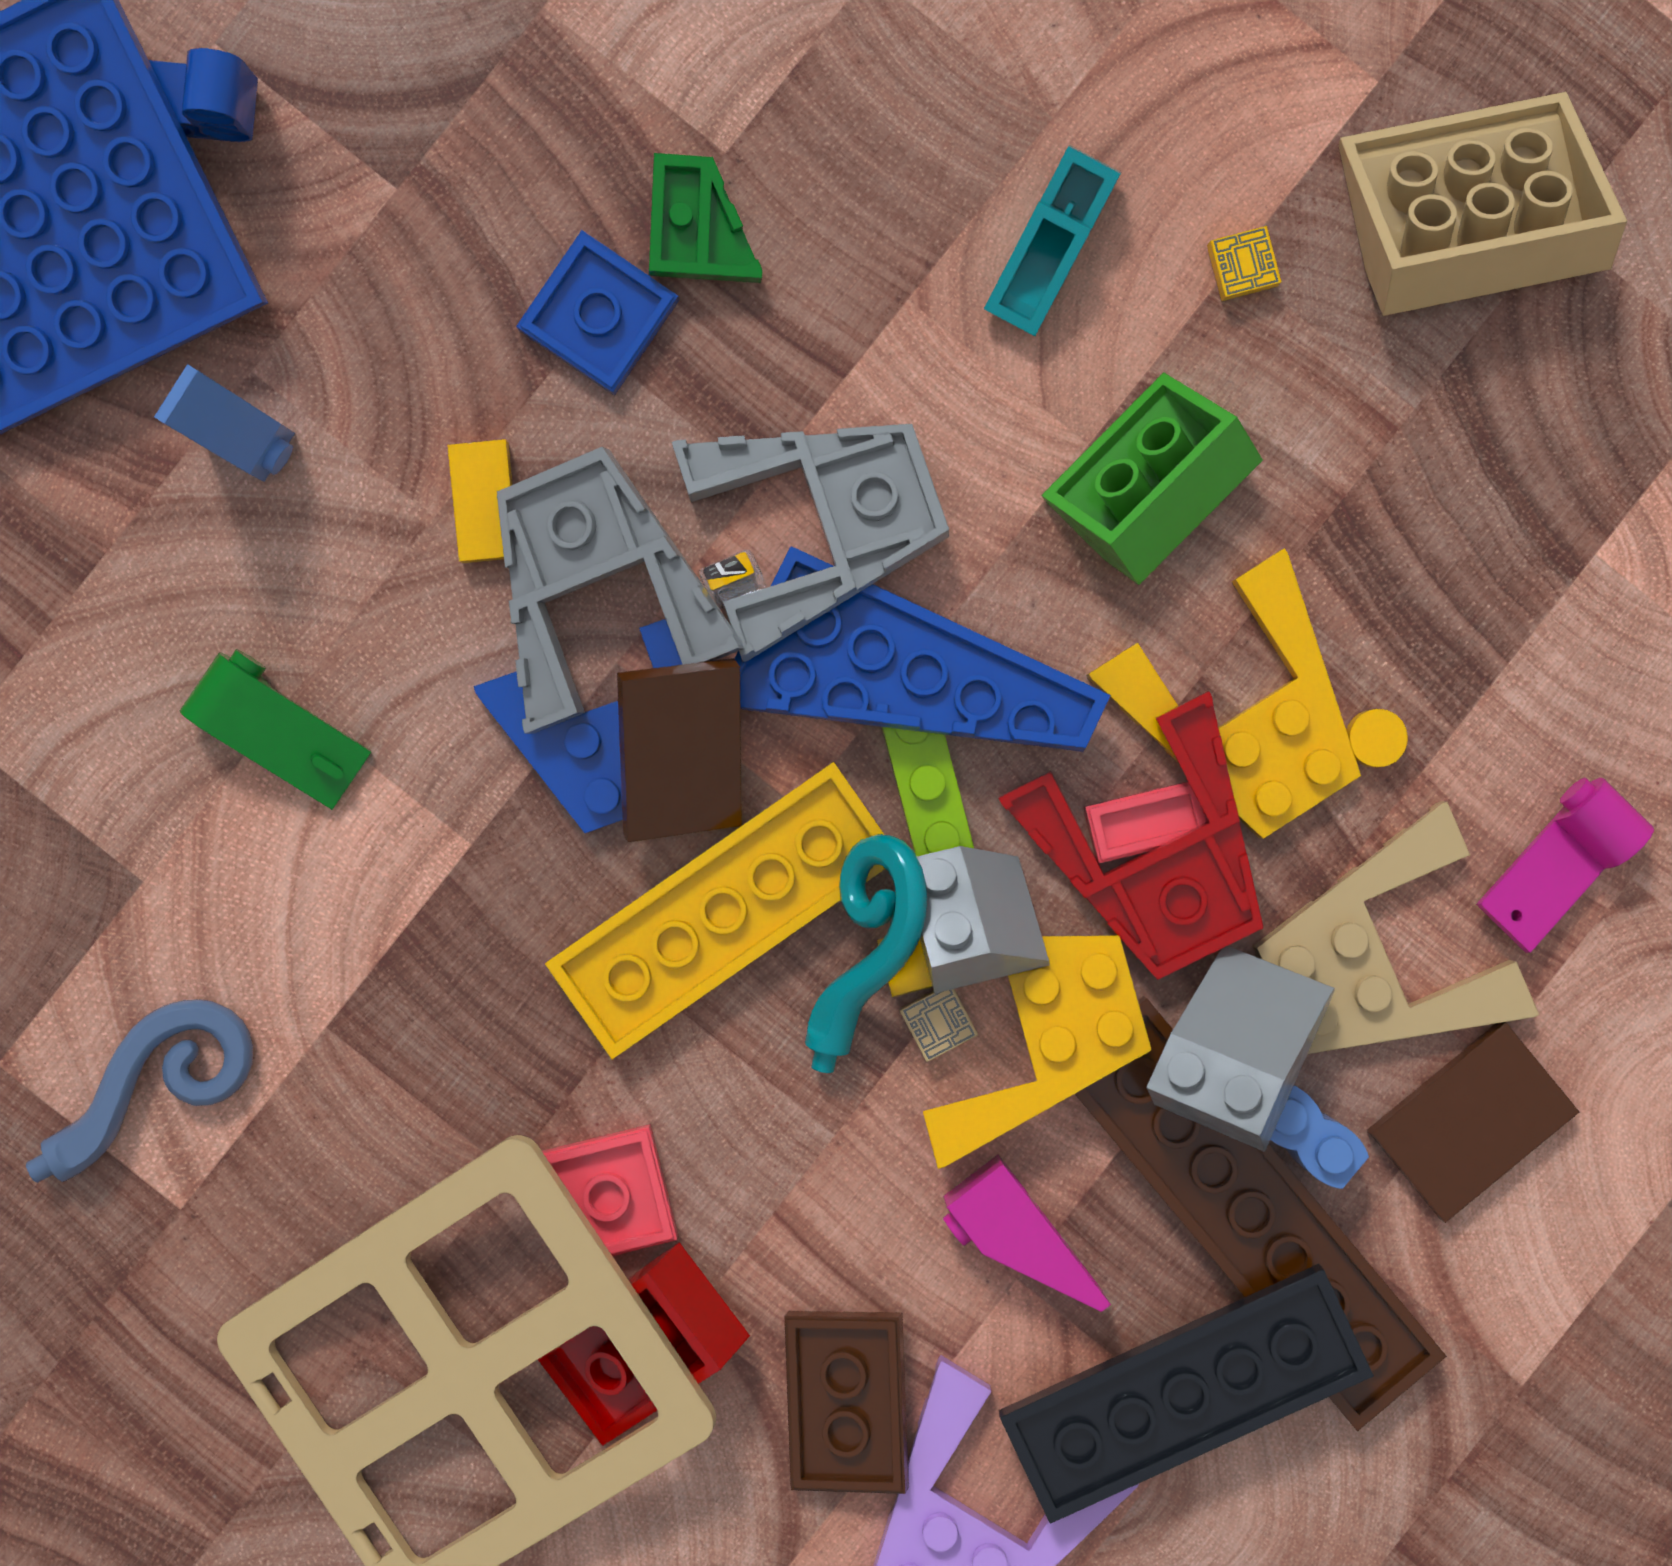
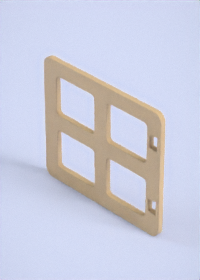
M522 1135L506 1138L242 1310L222 1325L217 1336L220 1352L365 1566H499L701 1444L710 1436L716 1424V1412L708 1397L539 1146L532 1139ZM501 1193H509L515 1197L568 1276V1285L479 1342L470 1343L462 1337L413 1264L411 1252ZM369 1283L375 1287L427 1364L428 1373L340 1429H333L326 1424L277 1351L275 1340L358 1285ZM598 1326L606 1332L657 1408L658 1417L563 1474L556 1473L551 1469L500 1393L499 1383L587 1328ZM272 1372L291 1399L282 1408H280L261 1380ZM457 1414L464 1419L514 1493L516 1504L429 1557L421 1558L414 1554L364 1480L362 1469L446 1416ZM373 1522L392 1548L382 1557L363 1531V1528Z

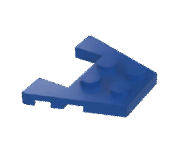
M666 619L639 628L653 668L683 665ZM517 671L474 686L478 698L584 833L623 820L618 701L587 711L534 734H525L522 725V719L526 718L523 688L518 687Z

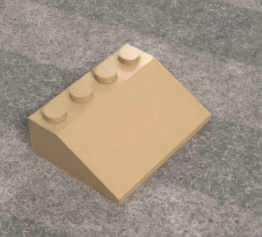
M1567 92L1340 138L1339 150L1365 271L1383 316L1612 269L1627 219Z

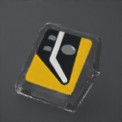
M743 550L699 570V577L703 586L719 609L725 608L723 601L767 587L757 561L750 550Z

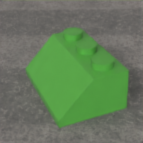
M1163 372L1041 496L1106 562L1140 585L1263 459L1238 417Z

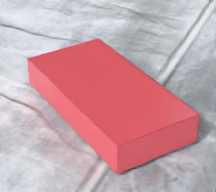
M1188 781L1083 807L1094 854L1098 863L1149 852L1208 822Z

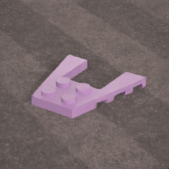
M940 1355L935 1366V1375L928 1397L925 1398L920 1414L918 1429L908 1458L909 1488L906 1494H897L873 1566H1056L1126 1499L1139 1484L1051 1524L1045 1514L1028 1543L933 1485L991 1393L988 1383Z

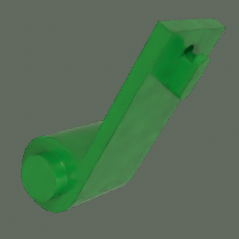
M238 649L234 651L231 657L219 652L179 710L180 713L203 731L333 810L371 754V750L271 688L270 684L261 677L266 667L251 656Z

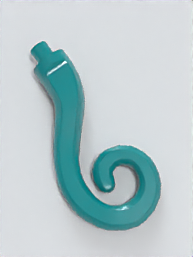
M877 834L860 840L849 851L841 869L839 881L840 900L847 915L855 924L872 929L888 923L892 916L893 918L888 932L879 946L866 958L830 983L818 998L811 1012L805 1045L814 1050L811 1067L818 1072L833 1073L837 1056L850 1053L854 1032L863 1006L904 967L915 951L924 928L927 910V890L923 869L914 851L906 842L891 835ZM882 865L889 872L893 880L895 892L890 889H882L875 892L870 900L865 888L867 876L873 866Z

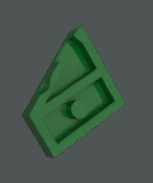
M654 153L649 276L761 283L762 267L759 260L755 259L742 230L743 224L737 210L727 196L724 189V181L714 158Z

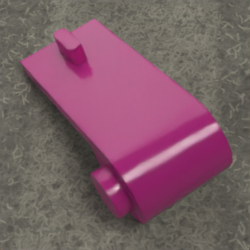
M1582 778L1575 782L1560 798V803L1564 807L1476 904L1525 953L1532 952L1604 869L1614 868L1628 861L1648 842L1654 832V827L1604 778H1597L1592 782L1587 778Z

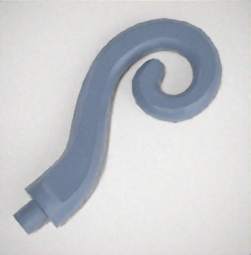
M201 999L173 1002L146 1015L132 1027L117 1047L106 1067L88 1110L69 1126L44 1139L41 1142L42 1154L26 1162V1168L33 1181L39 1183L54 1175L61 1182H65L95 1163L107 1151L119 1132L145 1061L159 1044L182 1031L199 1029L212 1034L220 1042L223 1049L224 1062L220 1072L214 1078L201 1082L195 1080L190 1075L189 1067L199 1053V1046L192 1040H182L173 1045L164 1056L162 1065L163 1081L168 1090L179 1100L193 1106L213 1105L232 1096L247 1079L253 1060V1044L250 1032L244 1021L231 1009L213 1001Z

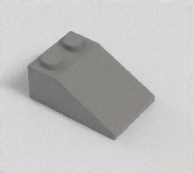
M1226 946L1222 948L1171 1032L1146 1087L1154 1105L1265 1152L1335 989L1232 947Z

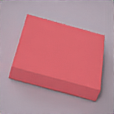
M651 1124L542 1151L612 1256L678 1239V1232Z

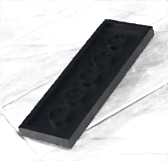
M1316 1264L999 1410V1417L1051 1524L1374 1377L1324 1269L1320 1264Z

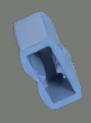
M1293 1086L1270 1140L1286 1148L1290 1156L1319 1181L1331 1187L1343 1189L1369 1158L1368 1152L1361 1140L1351 1130L1321 1112L1317 1104L1307 1093L1297 1086Z

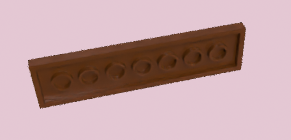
M1143 996L1138 1000L1152 1050L1080 1090L1075 1095L1244 1297L1316 1264L1322 1266L1374 1377L1329 1397L1358 1432L1447 1356L1270 1144H1268L1265 1152L1154 1105L1146 1087L1173 1028L1152 1003Z

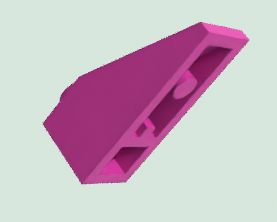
M999 1154L943 1196L946 1207L950 1211V1213L943 1217V1220L963 1246L973 1241L983 1255L1100 1312L1111 1305L1103 1290Z

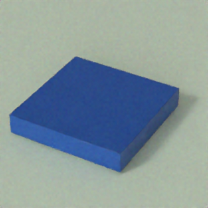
M581 230L516 327L521 333L615 396L679 302V296Z

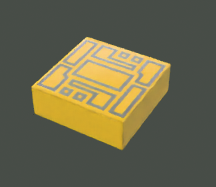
M1267 226L1211 240L1208 243L1207 248L1221 301L1278 287L1281 283Z

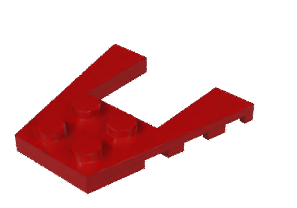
M1209 691L1155 717L1208 819V822L1103 873L1052 771L998 798L1003 807L1015 817L1028 832V835L1070 879L1074 887L1094 906L1107 921V924L1120 936L1122 941L1157 980L1264 928L1232 791L1222 739L1217 724L1213 699Z

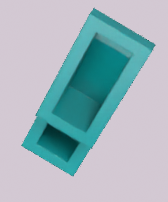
M1069 145L1008 260L984 310L1036 336L1122 172Z

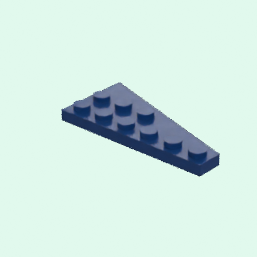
M790 546L771 586L833 567V565ZM874 584L749 661L742 662L739 651L734 658L740 666V709L1080 752H1084L1111 696Z

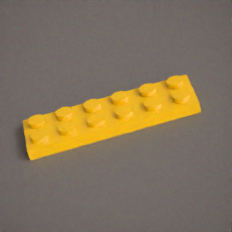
M833 762L547 961L545 965L611 1059H614L839 902L840 873L849 851L860 840L877 834L884 835V833ZM882 865L873 866L866 882L885 868Z

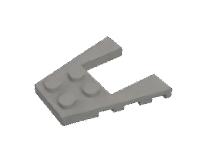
M912 424L837 429V433L805 435L803 431L781 433V437L746 440L744 435L718 437V442L687 444L686 440L672 442L691 502L802 467L835 565L723 601L730 625L745 648L739 651L742 662L749 661L949 537V527Z
M604 447L597 448L497 491L505 568H509L513 599L509 601L511 624L516 625L519 659L515 660L518 687L523 688L526 718L522 719V725L525 734H534L585 713L545 603L643 562L646 564L682 664L715 661L745 649L734 629L609 449Z

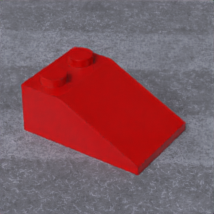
M680 1242L628 1278L698 1384L721 1370L750 1337L749 1333ZM598 1326L587 1328L538 1359L602 1446L657 1411V1408L606 1332Z

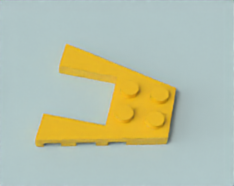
M1285 548L1231 582L1293 679L1218 727L1239 820L1261 839L1269 836L1361 776L1306 606ZM1138 643L1133 644L1086 675L1095 686L1111 695L1110 698L1132 721L1138 726L1140 725L1178 762L1155 718L1178 705Z
M1119 935L1042 936L1049 958V966L1008 975L1037 1081L923 1111L938 1169L955 1162L1152 1050ZM883 939L877 940L878 946ZM920 939L915 951L904 967L888 982L892 997L933 987Z

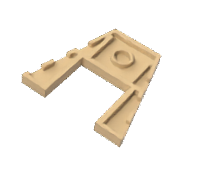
M1446 801L1435 803L1429 808V812L1407 829L1403 828L1383 844L1384 847L1358 867H1353L1337 880L1338 883L1315 901L1307 903L1253 946L1257 958L1335 989L1308 1054L1533 1018L1539 1015L1516 961L1507 960L1409 1004L1401 989L1364 901L1470 855Z

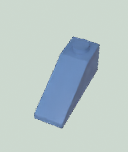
M188 364L154 416L162 423L265 482L270 473L275 475L285 466L293 450V445L289 443L295 434L293 431Z

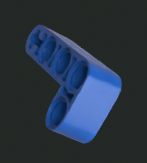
M195 48L187 51L186 64L149 60L186 137L230 142H249L253 140L258 78L241 58L221 50Z

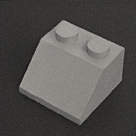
M963 846L917 856L923 869L927 890L926 918L920 941L934 994L1049 966V958L1018 856Z

